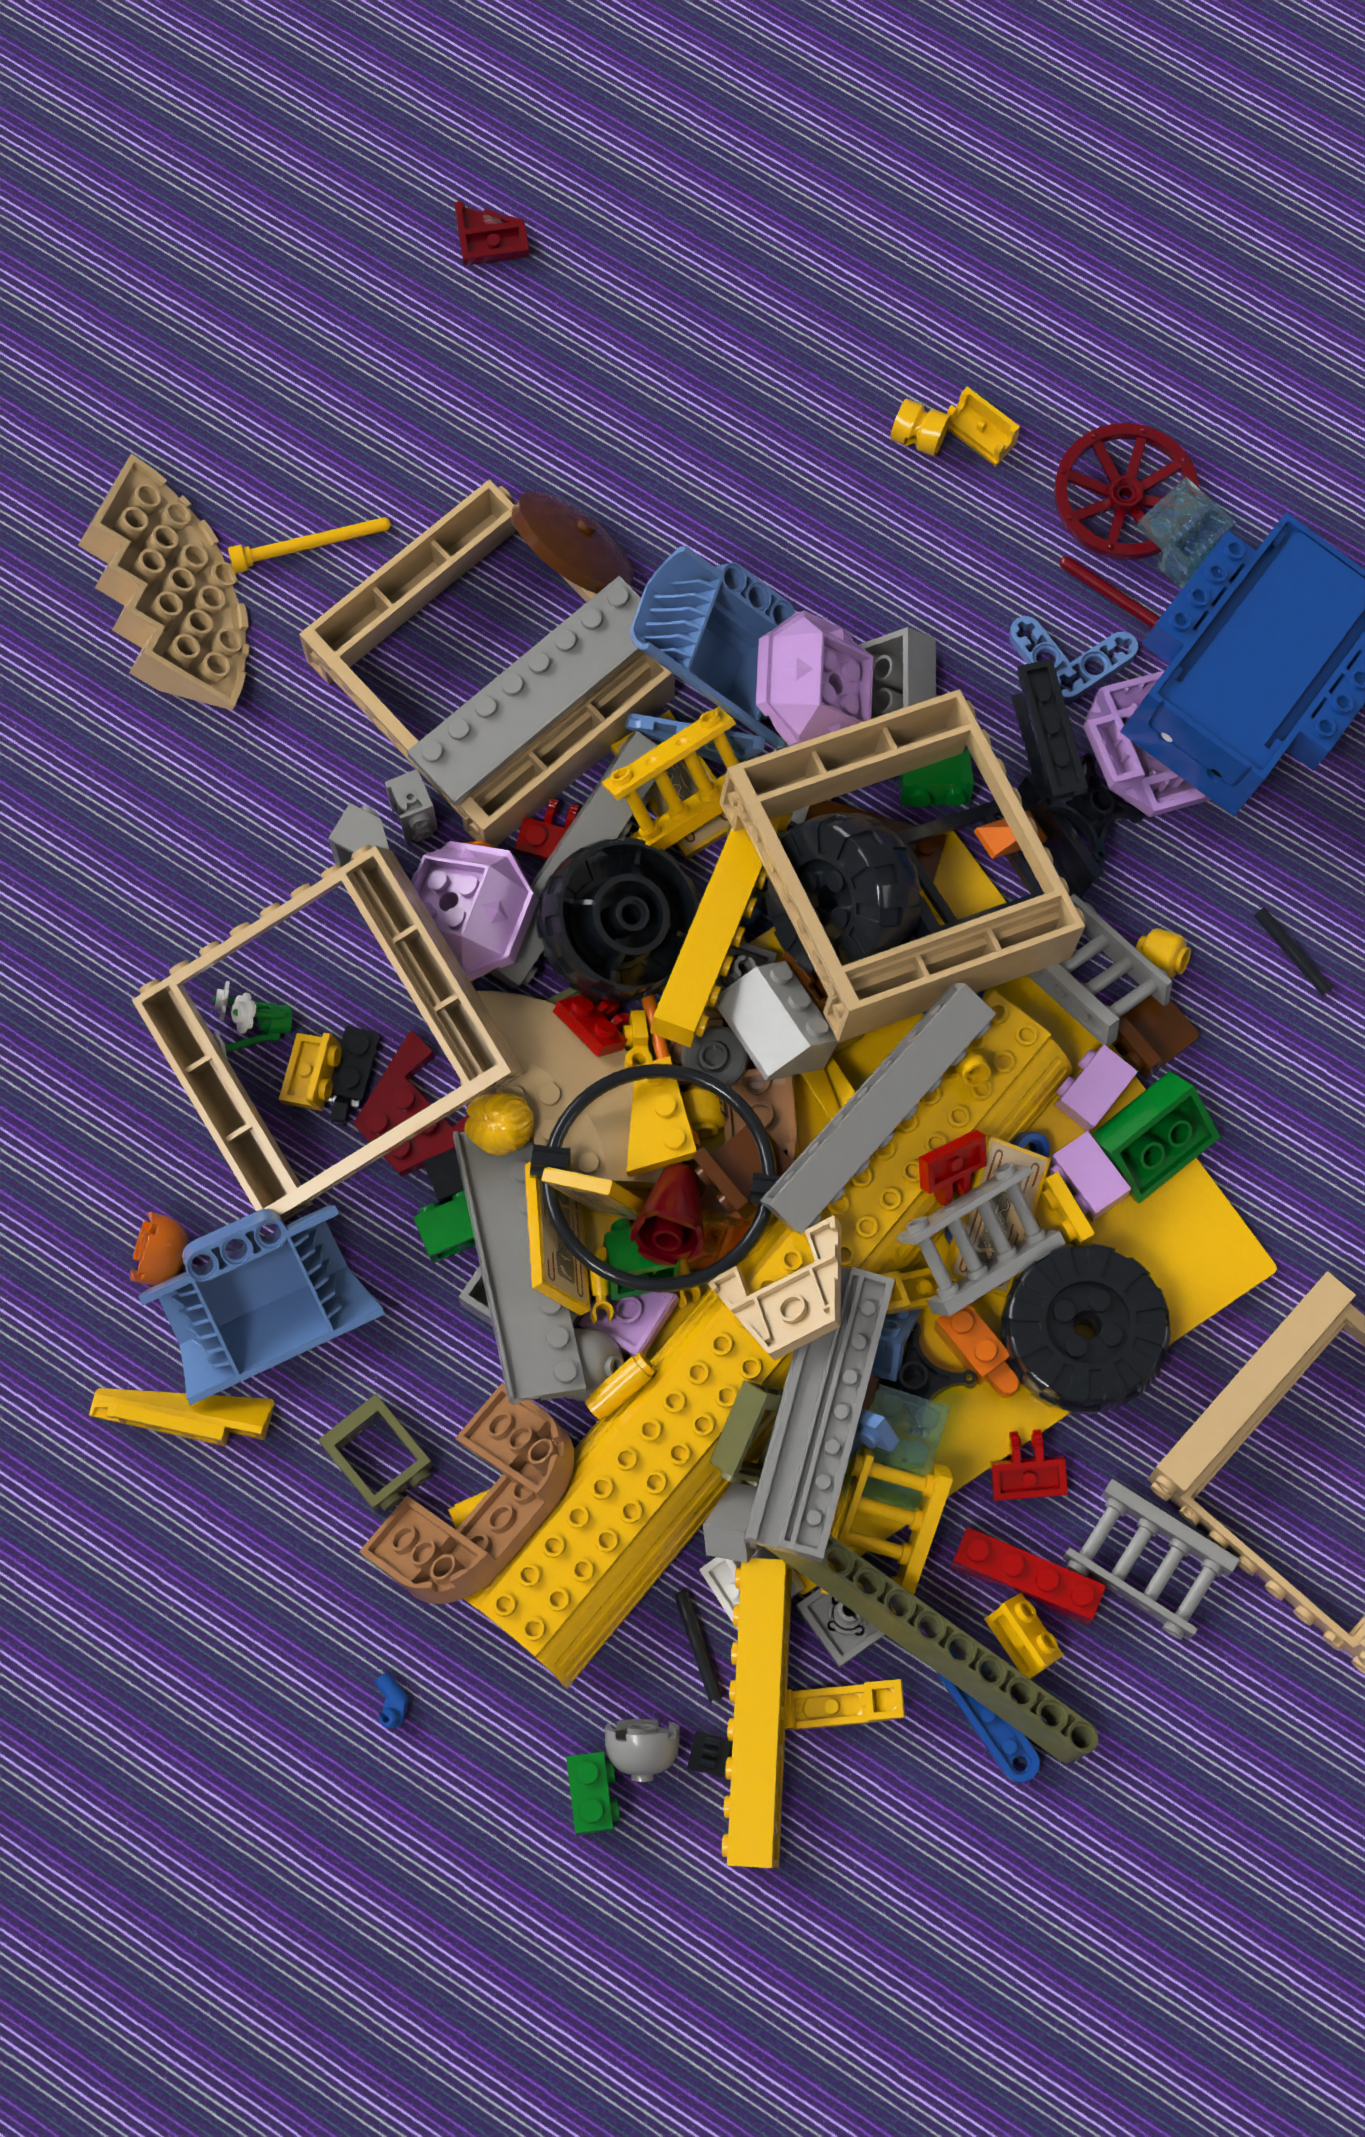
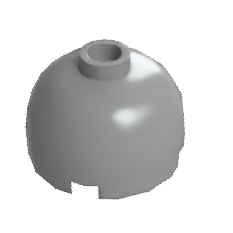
M573 1328L585 1379L586 1392L585 1394L568 1396L566 1398L584 1402L595 1388L624 1364L621 1348L616 1340L605 1332L589 1328Z
M656 1719L617 1721V1729H613L610 1724L605 1726L606 1754L616 1769L622 1773L631 1774L632 1781L649 1782L654 1780V1774L666 1771L673 1765L678 1755L680 1725L669 1721V1729L659 1727V1720Z

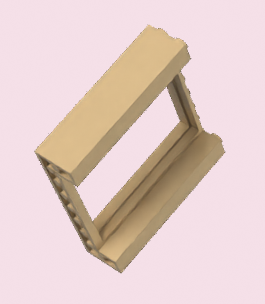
M489 479L304 629L299 636L306 661L329 685L334 681L407 760L418 769L421 775L462 817L464 830L474 841L483 840L496 847L522 825L523 819L526 817L531 818L549 803L550 798H555L609 753L612 744L634 732L625 728L627 716L630 713L652 717L675 697V679L672 672L641 651L457 806H454L438 786H435L408 757L407 751L419 741L350 667L516 532L512 519V508L514 506L512 496L503 486L497 488ZM563 577L586 602L596 595V593L588 591Z
M960 689L727 768L719 803L733 831L745 828L828 995L823 1013L838 1043L928 1011L953 982L965 983L975 993L1069 960L1084 931L1085 918L1081 909L1074 906L1069 896V888L1065 879L1058 876L1053 866L1051 852L1047 847H1043L1040 842L1034 820L1031 817H1027L1022 808V800L1018 790L1011 787L1006 777V769L1002 760L996 758L991 749L988 733L984 729L981 730L975 719L976 715L972 703L969 700H965ZM966 745L1044 894L842 966L770 819L962 754Z
M370 844L355 851L351 855L353 860L343 867L340 864H336L325 870L321 874L323 879L313 886L307 883L295 889L290 894L292 899L280 906L279 903H274L260 912L262 918L250 925L249 922H245L229 932L231 937L221 944L218 941L208 944L199 951L201 956L191 963L188 960L178 963L169 970L171 975L161 982L158 979L148 982L139 989L141 994L132 999L133 1004L255 1210L272 1209L278 1212L283 1222L313 1205L311 1201L479 1096L486 1092H495L525 1073L391 850L378 846L372 848ZM344 884L463 1085L301 1185L183 984L336 887Z
M1327 1271L1162 1459L1147 1480L1152 1483L1150 1488L1158 1497L1164 1501L1171 1499L1181 1508L1179 1514L1193 1526L1197 1524L1202 1526L1209 1532L1207 1538L1224 1550L1227 1548L1239 1558L1238 1566L1251 1576L1256 1573L1266 1582L1264 1587L1272 1596L1280 1601L1285 1598L1295 1607L1294 1614L1302 1622L1309 1626L1315 1624L1324 1632L1323 1639L1337 1651L1343 1649L1354 1658L1351 1661L1352 1664L1365 1675V1614L1353 1629L1347 1633L1194 1500L1342 1329L1365 1347V1315L1350 1304L1356 1294Z

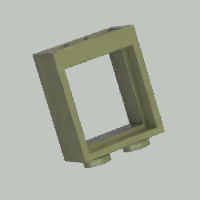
M743 1380L709 1461L722 1470L721 1477L736 1484H741L742 1480H746L749 1484L758 1487L773 1427L758 1463L744 1461L765 1409L778 1412L783 1389Z
M377 1394L373 1395L318 1439L322 1448L375 1513H378L381 1509L384 1512L391 1510L402 1500L401 1493L410 1486L414 1489L419 1487L431 1476L429 1473L433 1468L431 1460ZM382 1417L417 1461L374 1495L339 1451Z

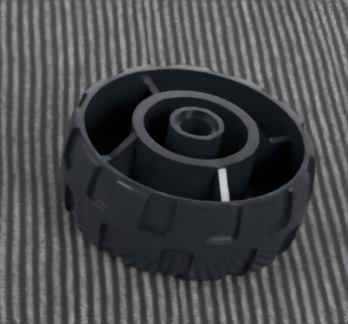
M841 812L824 814L794 826L781 838L780 842L842 966L911 942L910 940L915 928L919 926L922 905H920L919 888L921 885L916 865L912 864L907 853L908 848L895 831L887 829L882 825L881 820L863 813ZM766 874L768 878V890L765 892L768 916L772 918L776 930L774 934L783 950L788 951L797 961L795 964L808 973L816 975L817 973L768 874Z
M627 837L603 839L578 849L565 858L554 873L549 876L540 894L539 899L542 900L540 914L536 916L538 939H542L546 951L545 958L556 975H562L569 982L570 988L590 999L602 998L604 1000H611L612 1003L638 1001L664 990L699 908L697 889L691 877H687L678 866L679 862L662 848L658 850L646 845L644 840Z
M1092 1243L1090 1246H1074L1071 1244L1050 1251L1049 1255L1029 1265L1015 1280L1006 1297L1001 1316V1341L1009 1354L1007 1363L1019 1381L1031 1392V1395L1050 1407H1057L1075 1414H1095L1114 1410L1138 1397L1156 1378L1166 1359L1171 1336L1169 1309L1162 1290L1152 1280L1151 1273L1133 1257L1126 1258L1115 1252V1248ZM1082 1324L1087 1325L1093 1332V1338L1085 1339L1077 1335L1074 1327Z

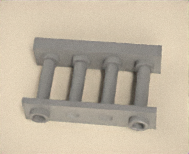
M1073 894L1070 898L1074 906L1081 909L1085 918L1083 934L1091 941L1074 952L1071 959L1033 972L1027 976L1100 1043L1109 1046L1117 1040L1119 1017L1150 995L1163 1006L1169 1003L1172 981L1163 969L1157 968L1105 922L1089 903L1083 902L1078 896ZM1100 951H1103L1115 962L1086 984L1080 983L1070 974V972ZM1125 973L1139 984L1137 988L1111 1006L1104 1005L1094 996Z
M1014 1163L1000 1166L994 1171L995 1176L927 1218L923 1216L910 1221L906 1225L907 1230L896 1236L899 1243L919 1245L939 1287L937 1289L938 1294L927 1300L932 1313L944 1316L953 1315L1025 1270L1034 1261L1041 1260L1049 1255L1050 1251L1066 1244L1060 1231L1039 1227L1018 1183L1033 1173L1029 1166L1014 1165ZM1006 1190L1026 1232L1024 1235L1025 1240L1017 1245H1010L990 1202L991 1198ZM975 1208L978 1209L997 1250L995 1253L996 1258L988 1263H981L960 1219ZM948 1226L968 1268L966 1271L967 1276L957 1282L952 1281L931 1235Z
M1111 1479L1101 1495V1498L1107 1501L1105 1503L1107 1509L1081 1551L1078 1553L1069 1547L1062 1559L1068 1562L1066 1567L1069 1570L1085 1577L1087 1575L1164 1623L1162 1629L1171 1636L1180 1640L1184 1636L1190 1640L1198 1628L1188 1623L1215 1576L1220 1577L1223 1574L1228 1577L1240 1559ZM1128 1514L1138 1521L1137 1526L1139 1528L1110 1573L1092 1562L1119 1516ZM1157 1534H1160L1170 1541L1168 1544L1170 1550L1145 1591L1141 1593L1125 1583L1124 1580L1151 1536L1156 1537ZM1191 1554L1202 1561L1201 1567L1203 1569L1174 1614L1158 1604L1156 1600L1183 1556L1188 1557Z

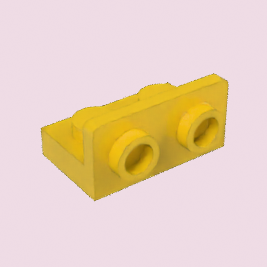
M1059 1172L1045 1178L1034 1213L1039 1227L1060 1231L1066 1243L1063 1246L1071 1244L1074 1246H1088L1091 1244L1095 1232Z

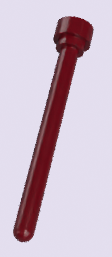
M1063 556L1060 559L1059 565L1063 570L1150 628H1153L1160 619L1158 615L1069 556Z

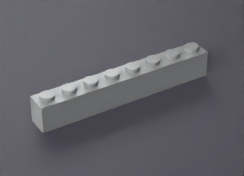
M636 731L627 738L530 886L533 888L538 899L549 876L573 852L603 839L625 837L629 832L632 824L628 821L633 813L625 798L623 797L617 801L603 787L601 782L609 778L615 770L626 767L658 746L640 732ZM654 778L636 789L644 806H646L651 797L647 792L653 782H655ZM541 899L538 901L515 962L501 969L497 967L489 972L512 989L520 986L521 983L526 986L538 969L534 966V963L540 954L545 957L546 951L542 939H538L536 916L540 914Z
M953 982L770 1188L760 1202L794 1232L802 1234L804 1230L816 1225L821 1219V1211L829 1203H835L846 1190L844 1185L853 1175H860L870 1163L868 1158L877 1148H883L891 1141L894 1136L893 1130L902 1120L906 1121L915 1114L919 1107L917 1104L926 1093L930 1094L941 1084L943 1080L941 1075L950 1065H957L967 1053L965 1048L974 1038L982 1037L991 1026L989 1021L996 1013L967 984Z

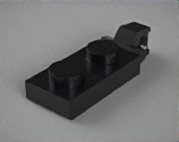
M351 1026L345 1027L340 1045L342 1056L339 1065L334 1067L331 1077L333 1083L332 1094L329 1100H327V1103L333 1104L330 1116L333 1124L346 1126L351 1108L359 1110L360 1104L364 1103L381 1041L380 1033Z

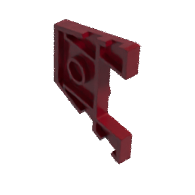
M413 1031L409 1032L353 1123L355 1128L369 1143L431 1105L408 1081L435 1057L429 1047ZM467 1114L453 1127L445 1119H442L384 1155L383 1158L401 1177L424 1167L423 1160L455 1148L453 1132H465V1123L470 1116Z

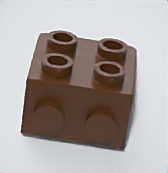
M1150 995L1119 1017L1117 1040L1112 1044L1118 1046L1124 1053L1128 1064L1140 1072L1147 1080L1197 1040L1199 1034L1171 999H1169L1168 1004L1163 1006Z
M746 1125L711 1155L702 1147L692 1156L699 1164L694 1170L708 1187L714 1182L722 1192L717 1196L721 1204L730 1214L737 1210L745 1220L758 1209V1207L752 1206L749 1203L753 1172L762 1173L759 1151ZM768 1134L776 1159L777 1175L782 1176L793 1162Z

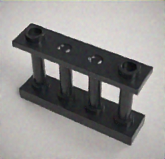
M1053 659L1018 666L1017 674L1023 693L1011 695V700L1031 773L1039 775L1049 790L1052 801L1087 793L1088 785Z

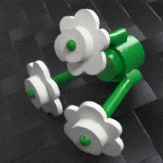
M226 981L224 990L217 989L216 996L212 998L213 1002H215L214 1010L221 1011L219 1021L224 1020L226 1005L232 1006L231 1016L233 1022L237 1023L239 1034H245L247 1029L253 1027V1017L258 1018L259 1029L266 1030L265 1034L224 1045L219 1032L215 1031L212 1035L226 1058V1053L266 1041H279L280 1033H290L292 1014L289 1005L252 1001L250 993L230 998L228 997L230 981Z

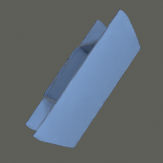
M679 547L657 569L645 586L629 631L632 642L638 649L753 732L765 738L767 742L778 750L789 747L784 739L760 723V721L766 720L768 716H764L756 706L759 638L795 614L793 606L740 564L732 562L713 566L689 547Z
M335 1205L321 1208L287 1225L284 1224L278 1212L272 1209H262L190 1242L184 1248L182 1258L186 1268L185 1272L144 1290L138 1296L142 1306L159 1299L180 1345L186 1397L190 1405L385 1315L382 1306L348 1268L326 1223V1220L339 1215ZM267 1223L277 1225L274 1233L268 1236L259 1234L263 1225ZM232 1239L244 1241L243 1246L232 1252L225 1249L227 1243ZM203 1254L210 1257L209 1262L201 1267L191 1265L192 1260L197 1255Z

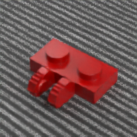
M550 798L544 822L527 817L523 819L514 848L515 853L547 861L578 814L580 805L571 804L567 811L564 828L553 825L559 810V800Z
M584 995L557 1001L553 1013L597 1057L622 1051L628 1040L622 1034L623 1025H629L630 1014L621 1013L616 1015L611 1021L608 1020L619 1010V1003L603 1000L595 1007Z
M974 1130L918 1157L920 1188L929 1194L934 1192L935 1200L940 1205L945 1206L953 1201V1191H955L958 1197L971 1190L970 1174L987 1166L986 1135L978 1130Z
M1041 1429L1033 1430L1031 1435L1034 1458L1021 1459V1438L1018 1431L1009 1433L1011 1460L990 1461L992 1497L994 1501L1068 1495L1064 1455L1044 1457Z

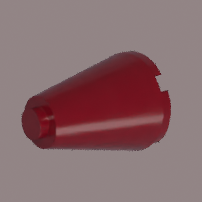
M670 1164L663 1169L632 1225L630 1233L631 1242L633 1243L634 1241L637 1244V1252L649 1261L672 1266L677 1265V1260L688 1258L687 1263L694 1261L702 1253L705 1237L698 1175L693 1168L685 1164Z

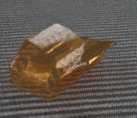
M702 1209L705 1241L700 1256L688 1263L690 1271L702 1270L723 1258L743 1238L751 1222L740 1221L731 1216Z

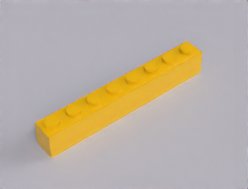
M793 812L770 819L777 835L779 831H787ZM731 828L653 1016L650 1033L690 1048L695 1036L703 1037L709 1021V1017L704 1015L708 1005L715 1007L722 988L717 985L720 976H728L734 957L729 956L732 946L739 948L746 930L745 927L741 926L744 917L751 919L758 900L753 897L755 889L759 888L762 890L767 880V872L745 828L733 831Z
M751 1558L748 1563L741 1562V1566H737L735 1570V1587L740 1589L739 1604H735L733 1609V1625L738 1627V1641L733 1642L731 1648L732 1665H736V1680H731L729 1699L730 1703L735 1704L734 1718L729 1719L727 1728L728 1741H733L732 1757H727L725 1768L726 1779L731 1780L730 1795H726L724 1799V1817L729 1818L728 1834H724L722 1839V1856L727 1857V1866L779 1868L793 1567L782 1559Z

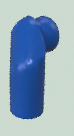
M387 1671L378 1677L374 1683L385 1697L382 1713H379L378 1717L379 1722L384 1728L389 1729L399 1727L405 1720L409 1700L404 1690L391 1673Z

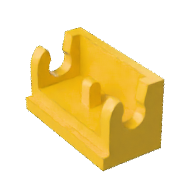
M967 386L961 392L960 401L957 406L951 405L947 411V414L951 415L947 430L996 467L1017 444L1020 426Z

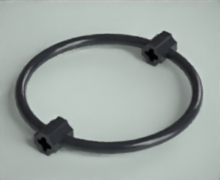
M648 1064L614 1072L596 1081L581 1092L567 1106L557 1120L547 1145L534 1144L530 1178L541 1179L544 1168L547 1167L568 1171L570 1149L561 1147L570 1127L589 1104L618 1086L644 1079H674L700 1086L724 1100L743 1119L759 1151L762 1173L753 1172L749 1203L752 1206L758 1207L750 1228L739 1243L723 1258L702 1270L677 1277L654 1278L633 1275L608 1265L590 1252L576 1237L563 1214L557 1190L542 1181L543 1197L550 1221L565 1247L585 1267L598 1276L629 1289L658 1293L676 1292L708 1283L719 1274L735 1267L748 1255L763 1235L772 1214L760 1200L781 1176L777 1175L774 1150L766 1129L752 1107L737 1092L717 1078L692 1068L670 1064Z

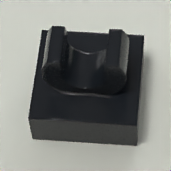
M696 1731L687 1770L724 1778L726 1760L729 1757L732 1741H728L727 1738Z

